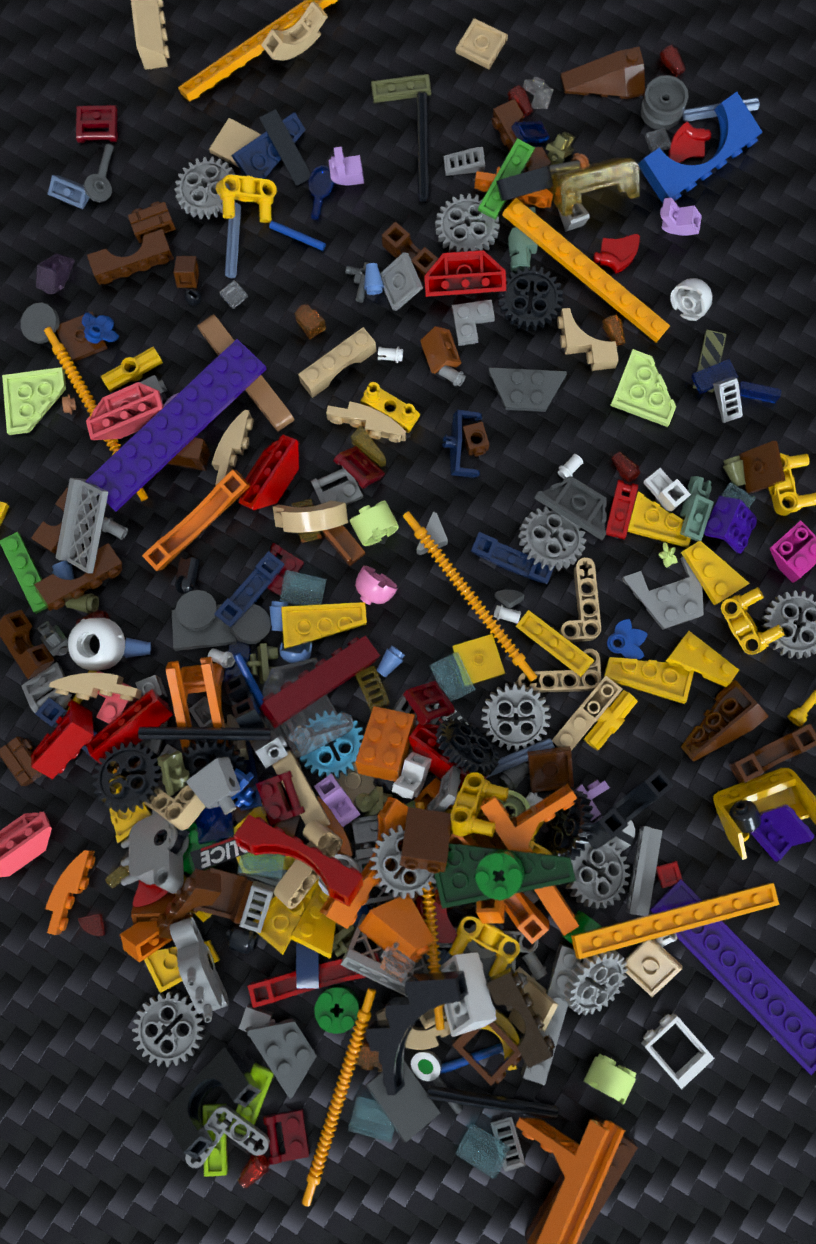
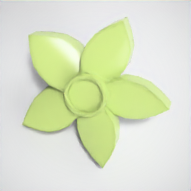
M663 543L664 551L660 552L659 556L663 559L665 567L678 563L676 556L673 555L676 548L669 549L667 543Z

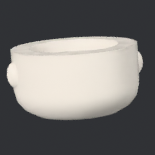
M82 619L69 635L68 650L72 660L81 668L90 671L105 670L115 666L121 660L125 650V638L121 628L110 619ZM93 635H96L100 642V649L97 654L92 652L89 645Z

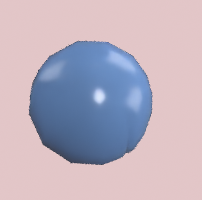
M312 642L285 650L283 643L280 645V656L291 664L304 663L311 657Z

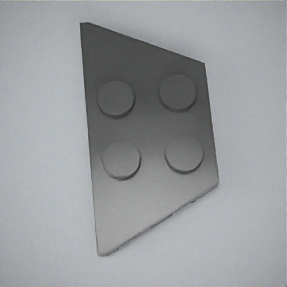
M489 368V375L493 379L505 410L546 412L560 385L566 378L567 371Z
M572 476L563 480L562 483L552 485L543 492H537L534 499L600 540L604 539L606 535V497Z
M293 1018L282 1020L279 1023H266L265 1026L257 1028L247 1027L245 1029L289 1099H291L317 1057Z

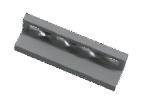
M640 826L626 913L641 916L649 915L662 830L646 826Z

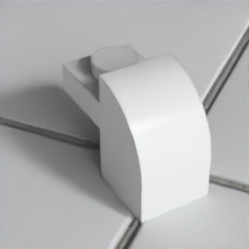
M661 468L643 482L656 497L655 501L668 511H673L691 495L678 479L672 482Z
M411 752L405 759L401 776L393 784L392 792L398 793L403 798L412 799L413 797H418L426 781L432 759Z

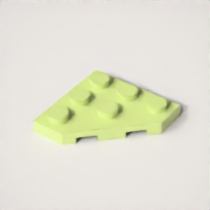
M633 349L611 406L668 427L676 405L673 399L671 400L667 386L661 374L658 373L652 356Z
M62 367L2 375L7 433L14 435L31 432L66 390L65 370Z

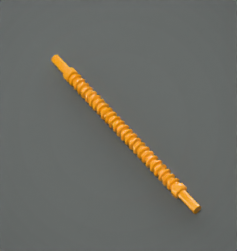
M47 327L44 329V332L53 346L52 351L57 355V359L60 360L59 363L63 365L62 368L66 369L65 373L69 374L70 382L74 384L73 387L76 389V393H80L79 398H83L81 401L85 403L84 407L88 408L87 412L91 413V417L97 406L95 405L96 401L92 400L93 395H89L90 391L84 385L85 381L82 380V376H78L79 371H76V366H73L74 362L70 361L71 357L68 356L66 348L58 341L52 328ZM118 439L104 440L108 442L107 446L113 452L112 456L121 447V444H117ZM142 487L137 492V495L141 501H145L148 499V496Z
M409 511L406 512L403 518L414 530V536L417 539H421L420 543L425 544L424 548H428L427 552L432 553L431 557H435V562H439V567H443L442 572H446V577H450L449 581H453V586H457V591H461L460 595H464V600H468V605H472L471 609H475V614H479V619H483L482 623H486V628H490V633H494V638H498L497 643H501V648L504 647L506 649L505 653H509L508 657L513 658L512 662L514 665H518L531 682L535 680L537 675L525 661L526 657L523 653L518 652L519 648H515L516 644L511 643L512 639H508V634L503 633L504 629L501 630V625L496 624L497 620L492 619L493 615H489L490 611L485 610L486 606L481 605L482 601H478V596H474L475 592H471V587H467V582H463L464 577L459 576L460 572L457 573L456 568L452 567L453 563L448 562L449 558H445L446 554H442V549H438V544H434L435 540L430 539L431 535H427L428 531L426 528L421 527Z
M424 802L415 803L416 808L424 809ZM429 882L430 890L422 888L424 891L422 903L425 904L422 909L425 910L423 916H426L424 922L435 939L429 946V952H427V955H429L427 961L430 962L428 968L431 969L429 973H436L442 971H439L441 964L438 961L441 958H438L440 951H437V948L440 946L437 945L439 939L436 938L438 932L435 929L438 926L435 925L437 919L434 918V915L437 913L434 912L436 906H433L435 899L432 898L435 893H432L434 887ZM445 1004L434 1008L436 1030L445 1029L443 1006Z
M368 988L362 1009L358 1010V1020L355 1021L357 1026L353 1027L355 1032L351 1033L353 1038L349 1040L351 1044L348 1045L349 1050L346 1051L347 1056L344 1057L345 1062L342 1063L343 1068L340 1069L341 1075L338 1076L340 1081L336 1082L338 1087L334 1088L336 1093L332 1095L334 1099L331 1100L332 1105L329 1106L330 1111L327 1112L328 1117L325 1118L326 1123L323 1124L322 1136L319 1137L321 1142L317 1143L319 1148L315 1150L317 1154L314 1155L315 1160L312 1161L311 1172L307 1175L306 1180L308 1184L302 1200V1204L305 1206H310L316 1185L320 1184L321 1174L323 1173L322 1168L325 1167L323 1162L327 1161L325 1156L329 1155L327 1150L331 1148L329 1144L332 1143L331 1138L334 1137L333 1132L336 1131L335 1126L338 1125L337 1119L340 1118L338 1113L342 1112L340 1107L344 1106L342 1101L346 1100L344 1095L348 1093L346 1089L349 1088L350 1076H353L352 1070L355 1069L354 1064L357 1063L355 1058L359 1057L357 1052L361 1051L359 1046L363 1045L361 1041L365 1038L363 1033H366L365 1027H368L367 1022L370 1021L372 1016L370 1010L376 994V990Z

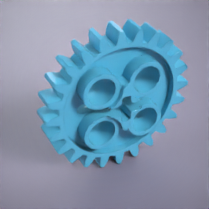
M333 710L331 716H329L324 711V717L321 718L316 714V721L308 719L311 725H303L306 732L299 733L303 740L297 741V744L302 747L297 752L304 754L300 757L301 762H306L305 768H311L313 775L319 771L318 776L320 778L324 774L327 776L335 774L336 778L339 779L341 772L348 776L347 769L355 771L353 764L356 761L364 735H360L363 729L362 727L357 728L359 725L357 720L351 723V715L344 719V712L337 716L335 710ZM335 727L342 728L338 735L332 734V730ZM323 729H327L341 758L340 761L336 760L332 749L329 747L330 745L323 733ZM318 736L323 737L320 744H313L314 738ZM343 746H351L348 753H341ZM327 754L332 756L328 763H322L323 756Z

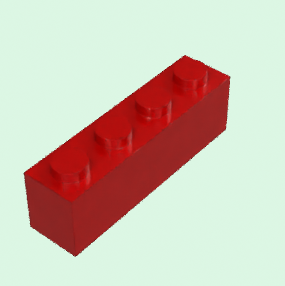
M153 689L148 691L96 734L89 744H86L90 756L102 765L99 758L106 759V751L112 754L113 746L118 750L121 743L128 747L129 743L132 742L136 746L143 740L138 738L139 727H159L173 715L168 703Z

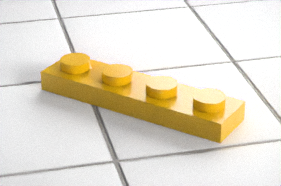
M529 610L516 625L520 631L580 677L583 676L594 662L590 656Z

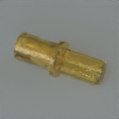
M120 863V866L106 877L105 880L111 888H115L122 879L130 875L128 865L123 867Z

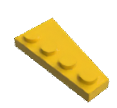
M365 602L281 607L284 650L367 623Z
M610 657L604 677L606 675L615 683L685 704L694 671L691 670L689 672L683 669L682 665L675 662L671 664L668 662H657V660L639 661L637 659Z
M319 878L295 908L289 909L276 896L270 902L261 933H256L282 955H284L291 941L292 933L319 886ZM255 919L253 922L259 923L260 920Z

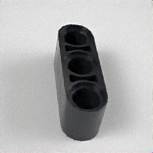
M550 166L496 181L501 202L554 187Z

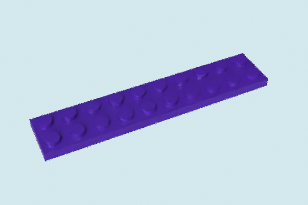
M236 339L94 472L86 482L108 491L106 503L115 512L118 511L267 370L266 366Z
M680 879L649 910L654 914L702 900ZM723 921L677 932V939L777 1042L812 1075L816 1071V1016Z

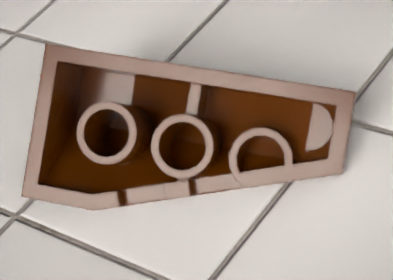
M640 47L620 50L561 73L565 93L579 95L593 93L601 94V97L614 95L619 96L621 99L643 96L645 94V75Z
M736 680L732 681L718 693L715 698L716 702L711 710H706L704 713L705 718L701 724L694 727L682 744L681 748L693 762L752 731L769 717Z

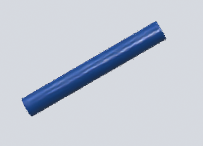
M275 221L270 222L269 228L322 251L325 249L326 243Z
M241 652L233 657L256 702L261 707L264 697Z
M501 1043L471 1053V1055L479 1061L503 1052ZM464 1057L442 1064L441 1074L470 1063Z

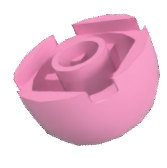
M363 566L356 578L355 584L358 593L361 595L360 599L368 605H371V603L384 604L389 601L397 591V585L381 573L379 575L374 573L375 569Z

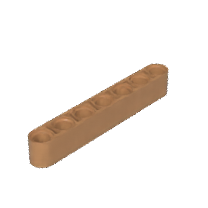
M214 314L197 325L218 356L235 341ZM262 375L245 389L277 432L294 421L290 411Z

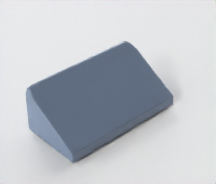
M52 175L48 195L84 209L89 200L84 190V185L60 175Z

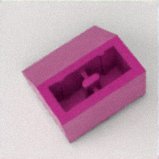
M799 521L769 548L778 568L792 583L800 579L816 564V535L802 521Z

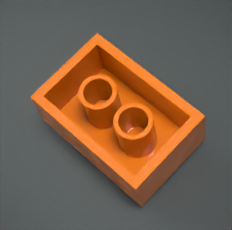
M373 707L355 761L358 774L393 782L401 776L405 759L408 757L411 747L408 738L417 727L415 714Z

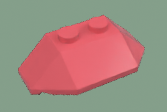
M137 382L103 397L94 409L91 417L89 416L86 420L90 439L93 441L121 439L138 432L164 408L160 392Z
M45 812L25 813L0 830V877L11 876L46 851L52 827Z

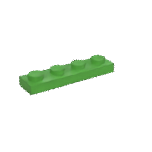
M517 138L478 207L479 212L496 220L507 201L501 202L496 181L521 174L534 153L535 147Z
M16 532L0 540L1 547L33 612L37 614L47 609L34 584L43 579L20 533Z

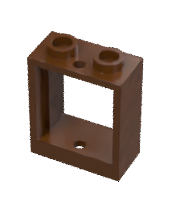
M194 438L167 464L206 471L210 450L204 439Z
M495 1020L488 1025L513 1051L491 1074L464 1048L481 1028L458 1035L452 1041V1046L490 1085L494 1082L497 1084L501 1082L506 1076L505 1071L510 1066H516L522 1059L518 1044Z

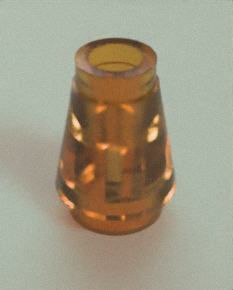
M618 315L610 316L602 321V328L612 342L616 341V346L626 342L621 318H618Z

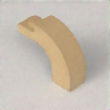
M312 1L294 26L284 31L271 29L262 43V47L275 60H288L296 57L307 50L321 35L319 29L328 16L317 2Z
M328 501L311 507H290L284 505L273 507L275 526L283 528L284 532H315L348 523L346 503Z
M386 1007L377 1011L376 1016L378 1020H387L385 1016ZM447 1018L444 1019V1030H436L435 1025L428 1029L413 1026L405 1047L425 1050L439 1046L436 1036L440 1035L442 1038L451 1034Z

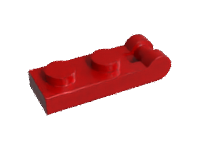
M622 480L617 481L605 530L606 535L621 539L626 538L638 484L632 483L629 485L625 484ZM622 491L629 493V497L621 495Z

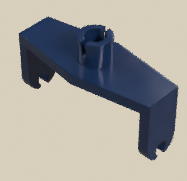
M457 410L453 414L451 436L445 434L443 437V442L445 443L442 444L443 448H450L451 475L472 478L480 476L479 470L460 468L462 420L479 421L482 419L481 413Z

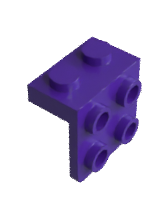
M719 496L707 522L704 534L709 537L725 540L736 553L741 554L748 544L752 530L756 527L757 518L741 499Z
M786 804L760 812L761 824L754 832H751L753 837L775 862L780 861L792 846L812 841L814 838V834L810 831L809 827Z

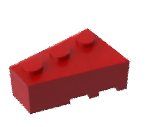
M72 699L68 703L70 709L63 718L59 716L55 721L58 723V726L51 734L47 733L31 755V767L51 779H54L58 773L61 774L65 770L67 763L71 759H75L80 749L85 744H89L94 737L92 712Z

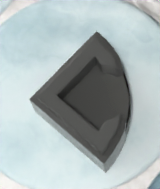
M515 590L495 592V599L508 609L522 602L525 596L523 593Z

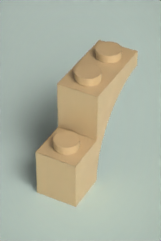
M570 308L562 309L561 315L557 317L558 329H562L560 345L561 348H564L565 354L587 352V363L591 364L592 371L616 368L619 361L616 341H601L587 335L574 321Z

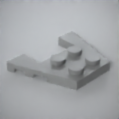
M684 557L680 559L688 578L651 591L648 590L641 571L622 578L623 582L634 592L633 594L647 608L646 610L662 630L704 615L702 586Z

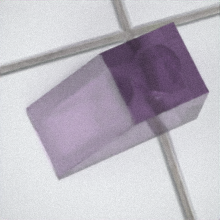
M56 253L38 264L36 288L44 290L47 294H55L64 288L74 265V259Z

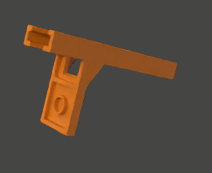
M212 657L201 658V665L182 667L181 670L179 661L168 662L165 670L177 727H192L187 704L188 694L206 692L213 728H225L221 707V685L225 668L218 663H213ZM180 740L182 749L183 747L188 748L189 742L196 745L195 740Z
M566 784L516 816L517 826L513 824L509 818V813L496 796L484 798L480 807L491 823H495V831L508 850L534 853L529 843L538 824L541 821L548 822L556 816L555 812L560 809L566 810L575 804L574 800L577 797L570 786ZM555 885L534 889L563 935L579 927L578 922L574 918V913Z
M519 1118L516 1127L523 1131L522 1135L530 1140L538 1141L541 1143L540 1147L543 1150L553 1153L565 1176L537 1244H576L625 1130L610 1120H605L603 1127L599 1125L598 1121L590 1120L581 1143L578 1144L541 1118Z

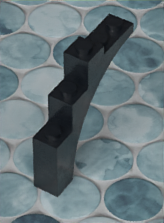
M464 971L414 974L405 981V993L408 997H395L385 1006L387 1020L375 1021L366 1029V1040L369 1043L370 1051L379 1052L378 1060L382 1067L383 1084L386 1087L387 1095H396L405 1086L403 1074L404 1050L408 1036L416 1021L427 1011L443 1004L460 1002L468 994Z

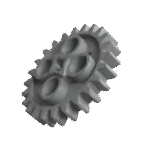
M204 157L201 163L196 159L195 165L189 163V169L183 168L185 174H178L180 180L175 181L177 188L174 189L177 194L176 198L181 208H184L187 214L191 213L192 217H195L197 214L200 219L204 215L210 219L211 214L218 217V211L223 213V205L220 196L216 192V184L225 176L235 175L232 167L229 168L227 162L223 164L220 158L216 162L214 157H211L210 161H207L206 157ZM225 183L226 187L230 190V186Z
M460 194V200L452 197V204L446 201V208L440 207V213H437V221H435V227H437L436 235H439V242L444 241L443 248L449 246V253L454 250L456 252L480 251L483 248L488 251L489 244L494 245V238L498 237L497 231H499L500 224H497L499 223V217L494 220L478 211V207L482 200L478 201V195L471 199V195L468 194L467 199H464L463 195ZM477 213L479 216H472L471 214ZM453 217H458V218H460V219H459V220H453L452 218H453ZM481 231L483 234L478 235L475 232ZM457 235H462V236H464V237H463V238H456L455 236H457Z
M545 506L543 511L537 508L535 513L530 512L529 516L524 519L519 529L521 530L518 535L521 538L519 545L525 546L522 550L523 553L529 552L527 559H535L534 565L540 562L542 569L545 565H548L550 571L554 566L560 571L562 566L567 569L570 563L574 565L577 559L581 557L585 546H583L586 542V539L583 538L585 531H579L581 527L554 510L549 511L547 506Z
M796 590L791 593V596L788 592H785L783 597L780 595L776 597V602L771 601L769 603L772 608L767 607L764 610L769 615L762 617L767 623L762 625L761 628L768 630L779 624L788 631V637L782 636L773 641L775 644L773 650L780 648L781 656L788 652V658H792L796 654L797 659H800L803 654L806 658L811 656V652L816 654V601H813V594L806 598L805 591L801 592L799 596ZM785 608H789L792 611V617H788L785 614ZM806 612H808V613H810V614L812 615V617H813V621H812V622H810V621H808V620L806 619V617H805ZM802 632L809 636L808 642L802 639Z
M514 682L513 688H510L505 683V690L498 686V694L490 693L492 700H485L488 706H484L482 711L487 714H483L481 719L487 721L483 723V728H489L486 735H494L492 742L499 740V747H502L505 743L507 744V750H510L513 745L516 751H518L520 745L523 748H527L528 743L531 745L535 744V739L540 742L542 741L540 733L547 734V730L544 727H550V722L545 719L551 718V714L546 713L550 709L549 705H543L546 702V698L539 699L540 691L533 693V686H530L527 690L525 689V683H522L519 688L517 683ZM506 702L510 704L511 708L505 711L499 705ZM529 702L532 704V708L524 710L521 708V704ZM514 713H518V720H514ZM503 723H508L512 728L509 731H503L500 726ZM524 723H530L533 728L527 731L522 729L521 726Z
M401 825L397 826V832L390 828L388 829L390 836L382 833L383 841H375L379 846L378 849H371L376 855L369 858L370 861L375 862V865L369 869L376 870L377 872L372 878H380L377 886L386 885L384 892L388 893L392 890V897H396L400 892L401 899H405L407 893L410 898H414L415 891L419 896H422V888L430 890L428 883H436V880L433 878L435 874L425 869L410 870L403 867L398 878L394 879V875L402 867L400 866L402 852L398 849V842L404 839L405 831H403ZM389 858L395 862L393 871H388L385 867V862ZM407 871L413 874V881L410 884L404 881V874Z
M607 842L597 850H594L590 844L585 843V851L580 850V857L576 856L575 860H571L576 881L569 882L566 889H573L570 896L577 897V903H583L584 907L591 906V908L595 909L599 907L606 908L607 905H614L613 900H620L618 893H626L622 886L629 885L625 881V877H629L630 874L626 873L625 869L630 866L624 865L623 862L627 857L620 856L622 849H615L617 843ZM593 853L595 854V861L592 860ZM609 865L611 866V873H610V874H609V871H608ZM582 871L585 873L584 879L581 877ZM599 883H600V885H601V891H600V892L598 891V884H599Z
M615 950L593 955L589 958L586 957L582 963L577 962L578 968L571 969L573 975L567 977L570 982L564 985L567 989L563 993L566 996L565 1001L578 1014L583 1013L587 1015L588 1012L593 1014L595 1009L601 1011L602 1005L607 1007L609 1000L614 1001L613 995L619 994L618 988L624 986L622 980L627 978L624 974L628 971L625 967L627 962Z
M169 991L165 998L163 993H159L158 1000L154 996L150 998L151 1005L147 1002L142 1004L145 1011H137L141 1018H136L133 1021L138 1024V1027L132 1029V1032L138 1033V1036L133 1041H140L141 1044L136 1049L144 1048L145 1051L142 1057L149 1054L150 1063L156 1058L157 1066H160L165 1061L166 1067H169L172 1060L177 1066L180 1064V1058L184 1062L188 1060L187 1053L191 1056L195 1054L192 1047L199 1048L201 1046L197 1040L204 1038V1035L199 1033V1031L205 1029V1026L199 1025V1022L204 1017L197 1016L198 1012L196 1009H193V1002L187 1003L189 996L180 999V992H178L173 998L172 992ZM166 1007H170L173 1010V1018L166 1017L164 1013ZM180 1014H183V1018L176 1023L171 1031L158 1044H155V1040L167 1029V1026ZM181 1023L188 1025V1034H183L180 1031ZM150 1024L157 1026L158 1033L156 1035L150 1033ZM165 1040L172 1041L173 1050H167L164 1047Z

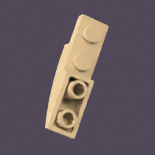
M350 401L348 409L333 406L327 407V418L334 424L348 423L356 428L365 426L366 435L373 439L383 437L389 438L390 441L396 443L406 441V431L397 422L378 410Z
M244 410L236 417L225 431L217 446L212 461V466L215 470H218L215 486L231 472L232 467L236 466L237 455L235 454L243 455L244 449H248L249 437L247 436L249 430H252L254 423L249 410Z
M107 673L70 675L52 681L49 687L56 689L55 693L68 696L69 692L76 693V698L88 701L90 697L97 698L98 691L99 694L112 697L113 693L119 694L120 699L133 701V698L140 699L142 693L137 688L122 685L123 677Z
M605 675L552 739V742L558 747L570 746L572 751L622 691V688Z

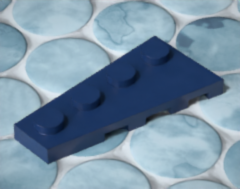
M295 112L282 120L295 143L306 129ZM267 131L231 155L244 176L260 179L267 177L281 160Z

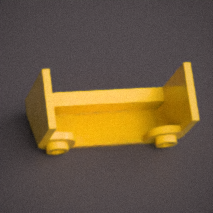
M780 768L745 783L717 792L713 797L714 805L725 833L742 859L747 858L744 842L748 840L750 835L749 833L741 832L729 815L730 808L738 801H752L755 803L759 813L786 804L795 811L801 820L810 817L816 825V797L790 768Z

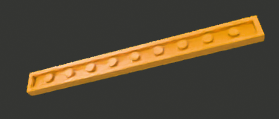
M304 0L179 86L180 93L189 102L198 98L205 90L214 87L217 82L230 76L237 68L243 67L253 57L259 56L265 50L262 47V43L271 29L284 31L294 26L312 1L317 2L322 10H324L327 6L336 3L338 0Z
M517 198L504 210L502 215L654 342H657L670 327L667 322Z
M767 883L572 935L571 938L576 958L582 959L777 906L779 901L774 883Z

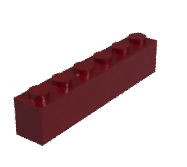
M366 635L361 639L358 637L354 638L347 644L349 647L344 650L342 648L337 649L331 654L332 658L327 661L325 659L320 660L314 665L315 669L310 672L308 669L297 676L298 680L293 683L288 681L280 687V692L277 694L271 692L262 699L264 702L260 709L274 729L373 664L380 657V654Z

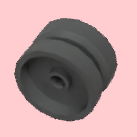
M666 75L653 79L647 85L640 108L641 117L645 124L656 130H669L680 122L688 100V90L684 83L676 77Z

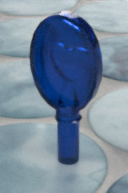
M326 165L315 168L309 178V189L315 197L311 218L314 220L319 219L321 205L323 204L322 199L330 194L334 186V182L330 177V168Z

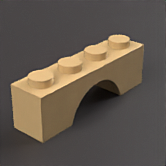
M364 327L300 372L298 375L301 384L312 398L326 389L332 379L345 367L356 362L361 363L377 352L376 342Z

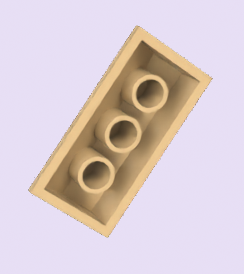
M131 0L136 46L145 70L168 67L167 58H170L168 45L165 46V41H168L166 28H163V24H166L164 12L161 11V7H164L163 0Z

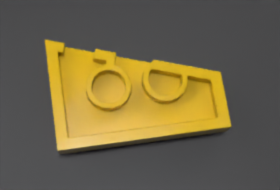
M639 491L637 492L627 532L686 548L690 543V538L680 534L684 522L683 519L673 513H669L655 501L652 502L644 497V494Z
M698 541L681 552L713 605L720 603L750 584L702 541Z
M690 631L684 635L666 660V662L671 664L675 662L682 665L683 669L689 672L691 670L702 674L703 678L727 687L739 671L738 668Z
M119 766L113 770V774L119 770ZM122 786L116 790L115 794H118L122 790ZM143 803V809L136 806L135 812L130 811L128 808L126 813H123L120 809L118 812L112 810V807L109 809L111 821L116 832L117 843L129 837L131 828L137 822L152 815L147 805Z
M318 886L292 933L291 939L331 958L336 922L319 912L328 895Z
M204 941V944L208 946L214 963L218 962L220 959L211 941ZM176 947L157 950L144 959L160 993L182 981L177 964Z

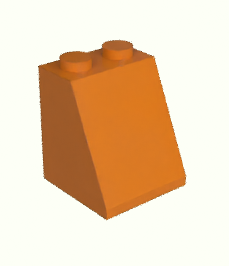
M408 893L405 899H401L400 896L371 909L358 927L363 934L401 965L409 962L412 965L423 958L422 955L430 950L429 946L435 941Z

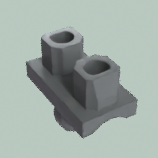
M46 621L37 628L42 634L40 639L53 656H61L69 651L68 639L57 625L52 627Z

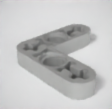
M222 1105L213 1112L204 1126L206 1131L211 1130L216 1135L215 1141L208 1147L209 1151L206 1149L199 1156L202 1160L197 1159L196 1161L192 1159L193 1157L186 1154V1162L193 1168L202 1166L224 1133L256 1156L263 1155L270 1145L269 1137L236 1111L226 1105ZM223 1112H226V1119H228L230 1122L233 1120V1118L236 1119V1121L232 1124L231 1129L227 1128L230 1124L228 1121L223 1120L222 1122H220L218 1120L220 1116L217 1113L222 1114ZM243 1124L246 1127L247 1133L245 1136H238L235 1133L236 1125ZM251 1131L254 1132L253 1139L258 1141L261 1138L263 1140L262 1145L264 1148L261 1146L258 1149L255 1148L256 1143L252 1139L249 1140V1143L245 1141Z

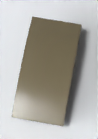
M228 714L225 728H240L232 714ZM230 740L231 744H234V751L240 750V757L242 756L245 757V760H249L245 740Z

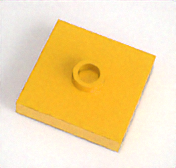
M493 634L452 646L465 687L505 674Z

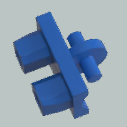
M236 768L234 772L240 785V792L231 798L234 800L237 797L238 800L235 803L237 807H241L243 804L250 806L253 803L251 795L254 791L250 787L246 791L243 789L254 775L251 772L246 775Z

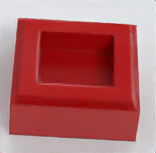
M677 861L656 867L661 888L673 886L680 879L682 880Z

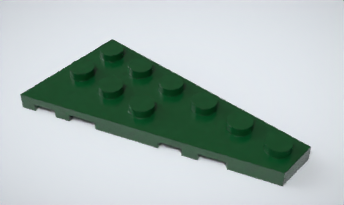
M449 843L445 872L434 873L442 909L491 899L479 889L475 876L480 861L489 853L498 850L512 852L522 862L524 880L516 893L576 881L571 857ZM495 870L498 879L504 878L503 874L505 872L503 870L499 872Z

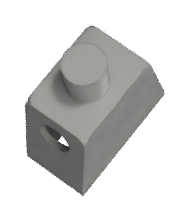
M229 757L216 758L186 781L206 808L220 806L225 815L237 808L231 797L240 792V785Z

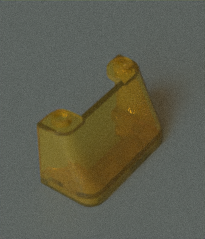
M613 158L556 173L552 176L554 187L548 188L553 194L552 200L562 216L572 214V207L576 202L582 203L581 193L617 184L618 190L620 192L626 191L630 199L640 197L639 166L632 158Z

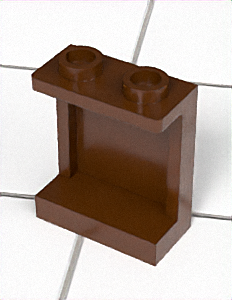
M408 807L400 866L410 870L425 869L431 873L445 872L451 831V813Z
M212 866L202 869L221 874V894L213 905L200 906L191 911L196 913L201 911L229 918L234 923L240 924L254 880L251 877Z

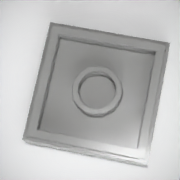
M402 253L380 273L384 285L383 289L392 310L401 308L423 289L408 253Z

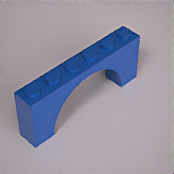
M738 92L731 95L714 109L720 124V142L716 153L710 161L700 165L680 164L670 159L659 147L637 164L662 203H664L665 198H672L676 201L682 196L680 192L684 189L687 192L697 185L695 181L699 178L702 181L712 175L711 170L716 167L719 170L728 163L726 160L728 157L731 156L734 159L743 152L742 147L746 145L749 148L758 141L756 137L762 133V130Z

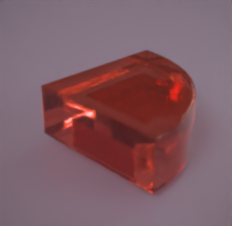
M101 914L78 918L81 927L87 933L94 936L105 935Z

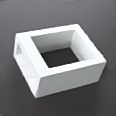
M672 1013L671 1015H665L659 1022L660 1026L655 1030H649L643 1036L644 1040L641 1044L682 1089L714 1057L680 1018ZM674 1024L679 1027L699 1050L676 1074L651 1046Z

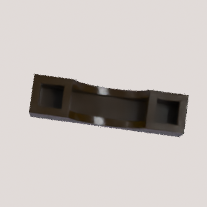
M511 967L488 978L486 986L496 1005L510 1006L516 1009L523 1017L526 1032L519 1040L518 1049L527 1067L531 1068L552 1058L555 1044L550 1035L546 1036L542 1028L545 1026L539 1013L535 1014L532 1008L534 1006L533 1000L529 993L525 994L521 986L523 981L520 974L514 972Z

